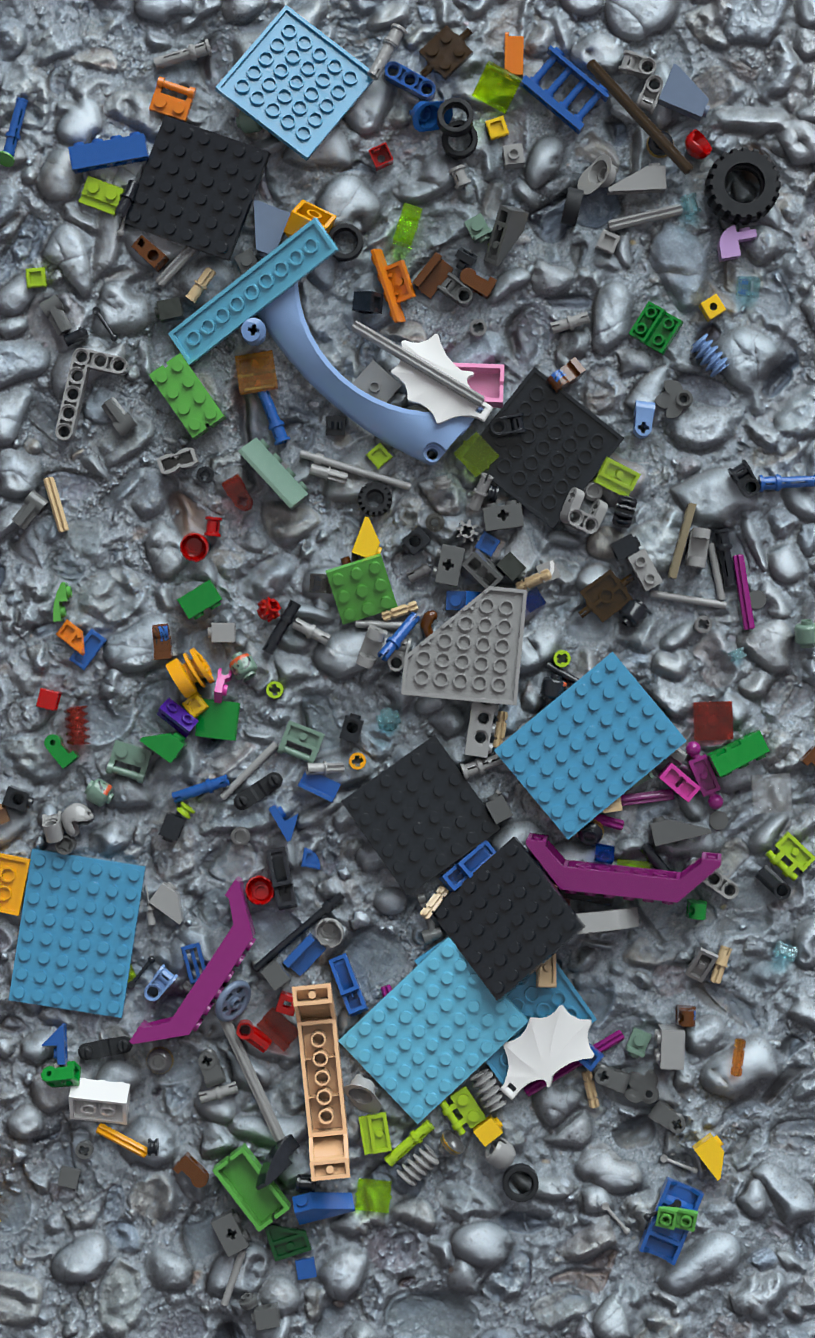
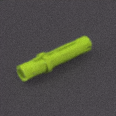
M426 1119L416 1130H412L404 1141L384 1157L385 1161L393 1167L418 1143L421 1144L423 1139L435 1129L432 1123Z

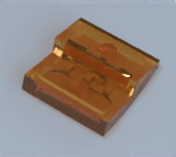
M273 350L235 356L240 395L278 389Z

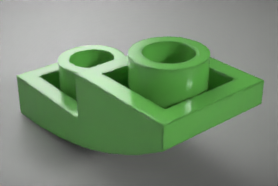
M61 582L56 593L53 607V622H64V617H66V607L62 605V602H70V597H72V587L68 586L67 582Z
M659 1206L655 1226L670 1230L679 1228L694 1232L698 1211Z

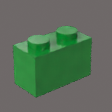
M210 579L177 600L187 617L197 620L205 615L204 610L209 607L213 610L220 606L221 603L219 601L223 598Z

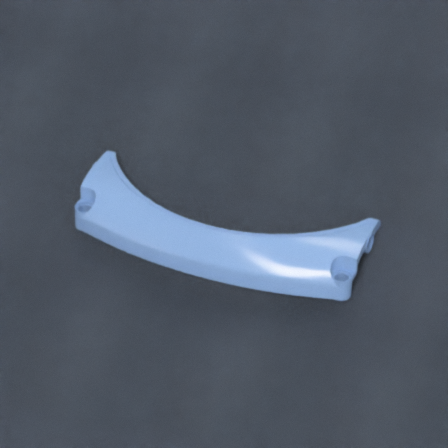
M298 282L257 314L283 354L321 395L360 427L388 445L428 465L438 463L449 447L459 436L461 437L475 419L459 416L438 425L431 412L409 410L388 404L353 385L331 365L311 335L300 303ZM479 406L476 412L481 413L483 408ZM434 451L437 454V458L434 460L429 459L427 452Z

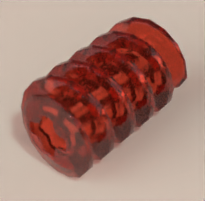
M75 706L64 710V713L70 714V716L65 718V721L70 722L65 728L71 730L66 733V736L72 737V739L66 741L67 744H91L85 741L90 738V735L85 734L90 728L84 726V724L89 723V720L83 718L89 715L88 712L83 711L88 706Z

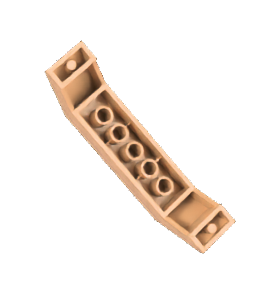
M331 983L293 986L292 995L298 1027L309 1135L311 1181L350 1178L348 1125L343 1091L337 1017Z

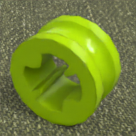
M560 650L554 654L553 661L558 667H566L570 663L571 657L567 651ZM558 654H566L567 657L565 659H567V662L559 664L557 662L559 660L557 658Z
M277 681L270 682L266 687V693L271 698H279L284 691L282 684ZM273 684L280 688V693L277 692L278 695H273V692L269 690L270 687H273Z
M183 801L181 802V807L176 808L179 813L188 819L191 818L190 815L192 813H195V810Z

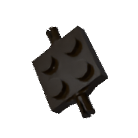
M446 25L419 50V54L427 62V66L419 73L425 78L432 71L438 73L444 80L450 77L473 55V51L465 43V40L473 34L471 30L466 28L465 31L458 35Z
M609 569L581 590L579 593L585 599L587 605L578 611L579 615L582 614L581 618L583 619L592 612L603 623L618 612L629 600H633L626 587L635 580L634 577L629 579L632 574L629 573V575L621 580Z

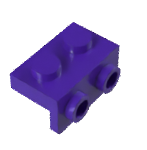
M168 698L157 712L159 717L186 738L199 722L171 698Z

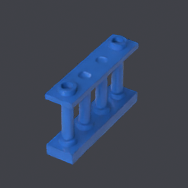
M550 45L547 54L550 55L549 59L533 77L529 78L525 75L520 82V86L579 135L585 125L582 123L583 118L600 98L604 102L608 100V90L601 84L598 86L566 59L564 53L559 48H553ZM557 61L565 69L548 89L543 90L539 86V81ZM572 74L579 80L578 84L563 101H556L553 98V94ZM586 86L594 94L582 109L573 115L568 111V106Z

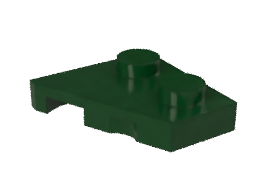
M270 1224L264 1228L275 1262L312 1250L307 1231L304 1229Z

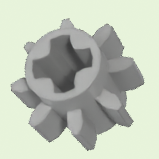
M470 519L466 524L461 520V528H455L457 531H460V534L456 537L464 538L463 543L466 542V539H470L473 542L472 536L479 534L474 532L478 525L472 526ZM466 526V528L472 529L470 531V536H468L467 534H462V532L464 531L463 527Z

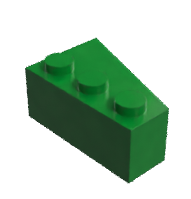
M755 730L706 755L714 774L723 778L737 768L742 769L748 766L749 762L754 759L758 761L767 756L766 753L770 750L760 730Z

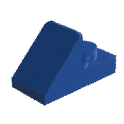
M447 591L446 610L460 611L482 592Z
M275 804L269 808V811L285 839L289 842L293 837L299 813L285 820L284 817L287 815L282 806L278 807Z
M63 1023L42 1044V1046H57V1048H54V1059L57 1060V1065H65L68 1062L67 1023Z

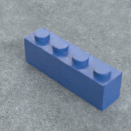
M132 132L126 137L115 135L110 137L109 140L104 141L103 139H94L91 141L92 143L87 144L77 142L73 146L68 147L72 170L75 174L143 162L149 159L147 140L144 133L141 134L140 132Z

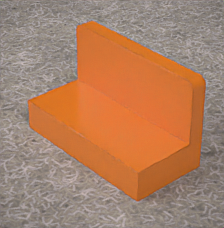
M505 32L504 76L523 77L524 36H509V32Z

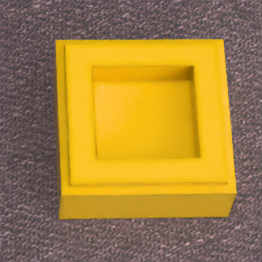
M504 116L485 121L491 141L509 135Z
M196 692L182 703L186 711L195 718L209 708L199 692Z

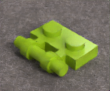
M788 831L775 844L780 851L775 854L770 849L765 854L770 859L769 862L773 866L776 865L783 871L782 874L785 877H789L792 881H795L798 877L794 872L797 867L804 872L815 860V856ZM784 856L792 862L789 866L781 860Z
M466 1085L450 1095L453 1103L448 1105L446 1100H443L439 1104L442 1108L441 1112L444 1116L448 1117L452 1129L456 1130L459 1136L466 1132L462 1126L463 1124L467 1123L471 1129L487 1119ZM456 1108L463 1116L460 1119H457L453 1113V1110Z

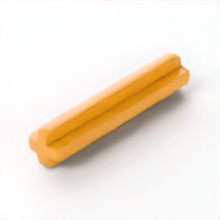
M103 1123L98 1125L96 1129L97 1134L142 1158L146 1157L148 1153L146 1146Z

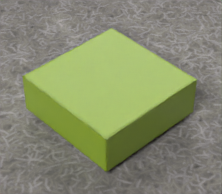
M45 267L25 269L28 289L47 287Z
M381 442L366 454L378 470L393 458Z

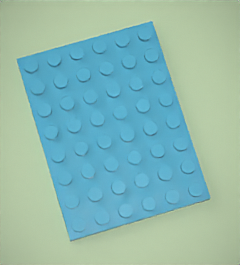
M448 936L339 1039V1042L403 1110L419 1124L520 1030L529 1019L507 996L500 1002L494 998Z

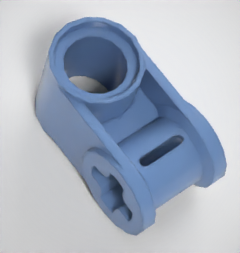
M635 401L633 433L639 439L646 438L652 431L655 402ZM641 425H644V429H647L644 433H641V429H638Z
M163 964L144 990L146 999L149 1001L158 1000L178 975L172 974L165 968L166 965ZM150 987L158 989L157 996L154 997L149 994L148 990Z

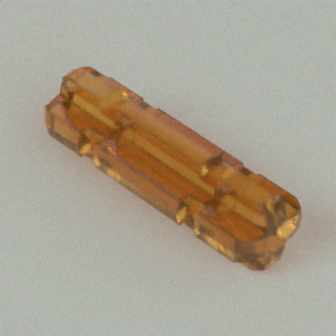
M736 1038L734 1044L736 1049L733 1052L731 1074L733 1076H741V1066H743L745 1053L743 1049L746 1046V1040Z

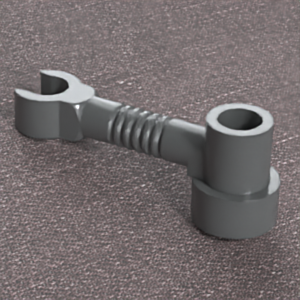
M425 894L416 895L421 910L426 908L427 900ZM432 916L428 920L425 919L428 929L421 931L426 946L432 944L435 940L443 938L440 927H435Z

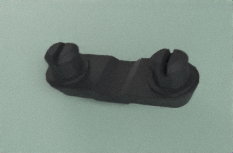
M272 772L235 796V807L239 810H245L282 785V776L277 772Z
M127 1036L107 1038L82 1044L78 1049V1055L83 1060L119 1055L129 1052L133 1044L129 1042L130 1038Z

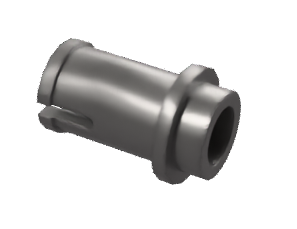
M422 563V566L407 572L412 584L425 576H430L429 574L432 571L428 563Z

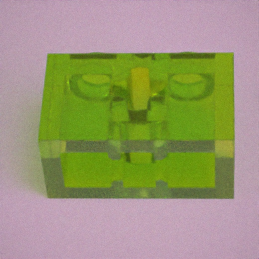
M404 203L393 237V244L412 249L423 214V208Z

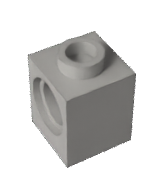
M522 143L503 146L502 153L505 170L524 167Z
M211 623V627H208V639L211 638V642H236V623Z

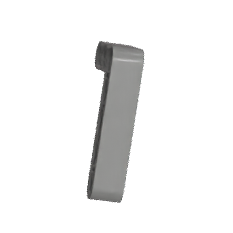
M78 348L74 351L55 429L56 436L60 440L69 442L75 437L90 369L124 376L129 372L130 367L124 358L85 348ZM82 353L87 354L85 362L78 361V357ZM101 357L105 358V365L98 367L97 360ZM118 362H124V369L121 371H116L115 369ZM77 372H82L83 374L80 381L74 380V375ZM74 390L78 391V397L75 400H71L69 397L70 393ZM73 409V417L67 419L65 417L66 411ZM63 428H69L70 434L67 437L61 436Z

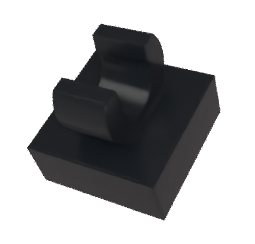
M461 247L455 257L460 259L456 267L463 270L467 264L472 266L478 256Z
M326 416V436H345L346 417Z

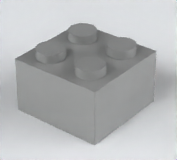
M658 1024V1029L654 1031V1041L657 1044V1049L654 1048L653 1053L655 1062L660 1069L684 1070L685 1030L679 1025Z

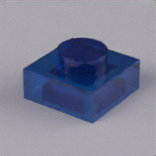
M537 587L527 592L526 608L529 613L546 604Z
M597 843L594 849V861L613 864L615 846Z

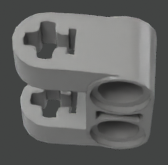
M574 487L570 490L560 512V519L564 524L580 532L593 534L597 532L607 512L608 504L597 499L593 502L589 512L586 513L579 509L585 493ZM573 512V519L570 520V515ZM589 521V526L586 528V522Z
M699 527L690 529L685 556L686 566L706 567L711 534L710 529Z
M369 625L357 656L356 663L368 669L373 668L378 659L377 653L381 650L388 631Z

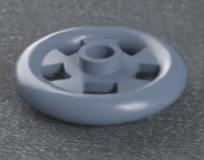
M234 981L220 993L215 1005V1014L220 1021H232L246 1009L251 997V988L246 981Z

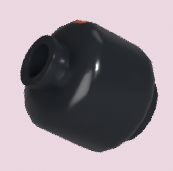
M638 599L629 600L619 611L620 622L627 628L630 626L638 627L648 615L646 605Z
M551 674L550 677L543 678L540 694L544 697L543 700L552 702L566 691L567 683L561 680V675Z

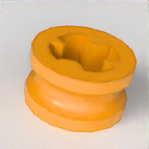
M360 752L353 753L349 758V764L355 770L362 769L366 764V758ZM356 755L363 759L360 766H355L356 763L354 765L352 763Z

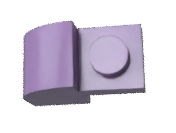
M735 225L727 228L717 244L719 262L739 259L741 256L739 243L755 240L757 237L756 229L750 230V227L739 229V232H737Z

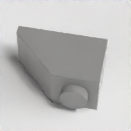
M163 882L149 903L180 925L184 920L180 893L176 891L178 888L171 882Z

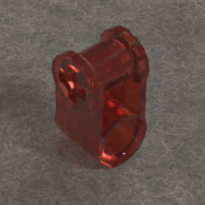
M238 473L221 483L225 492L239 510L249 511L252 508L253 499ZM241 498L248 499L246 506L240 505L242 502Z

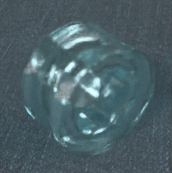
M744 647L728 653L732 657L731 662L747 656L743 652Z

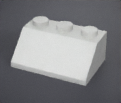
M80 1078V1085L71 1086L70 1119L127 1125L130 1084Z

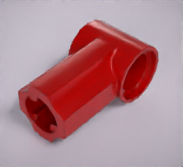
M243 1019L238 1022L236 1030L238 1037L246 1040L264 1053L272 1043L273 1038L254 1026L250 1020ZM247 1025L251 1030L249 1033L243 1034L240 1031V1027Z

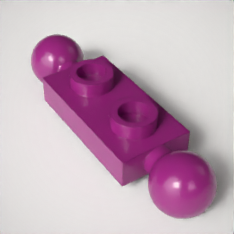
M691 741L685 747L686 753L693 757L692 760L688 761L697 785L701 787L700 792L702 796L709 795L708 805L710 808L720 809L723 806V798L716 794V791L721 790L707 755L700 756V745L695 741Z

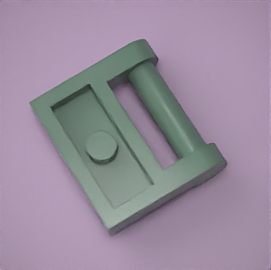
M289 720L277 753H285L308 763H314L325 734ZM287 741L311 749V755L286 746Z
M115 740L106 773H115L135 779L138 783L143 784L153 750ZM116 760L141 767L140 773L115 766Z

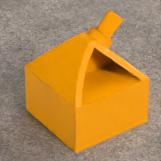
M302 199L291 211L284 233L288 238L291 237L313 218H317L326 232L329 233L337 216Z

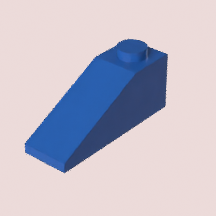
M309 1192L292 1197L294 1212L299 1225L355 1211L352 1193Z

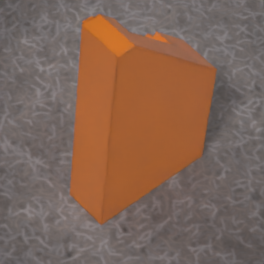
M66 619L55 635L84 656L83 631Z

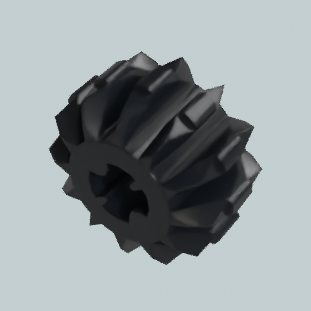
M627 495L618 497L612 519L614 525L622 528H629L631 526L637 505L635 498Z

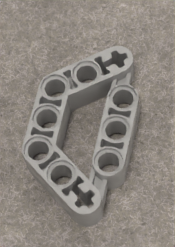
M637 907L576 913L586 926L578 934L640 926Z

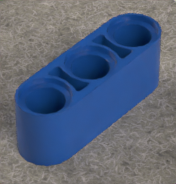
M391 61L385 66V78L389 83L423 101H431L435 97L436 88L431 80L395 61ZM391 69L398 70V74L396 76H391L388 74V71ZM408 78H413L415 80V83L413 85H407L405 83V80ZM429 87L432 89V92L424 94L422 89Z

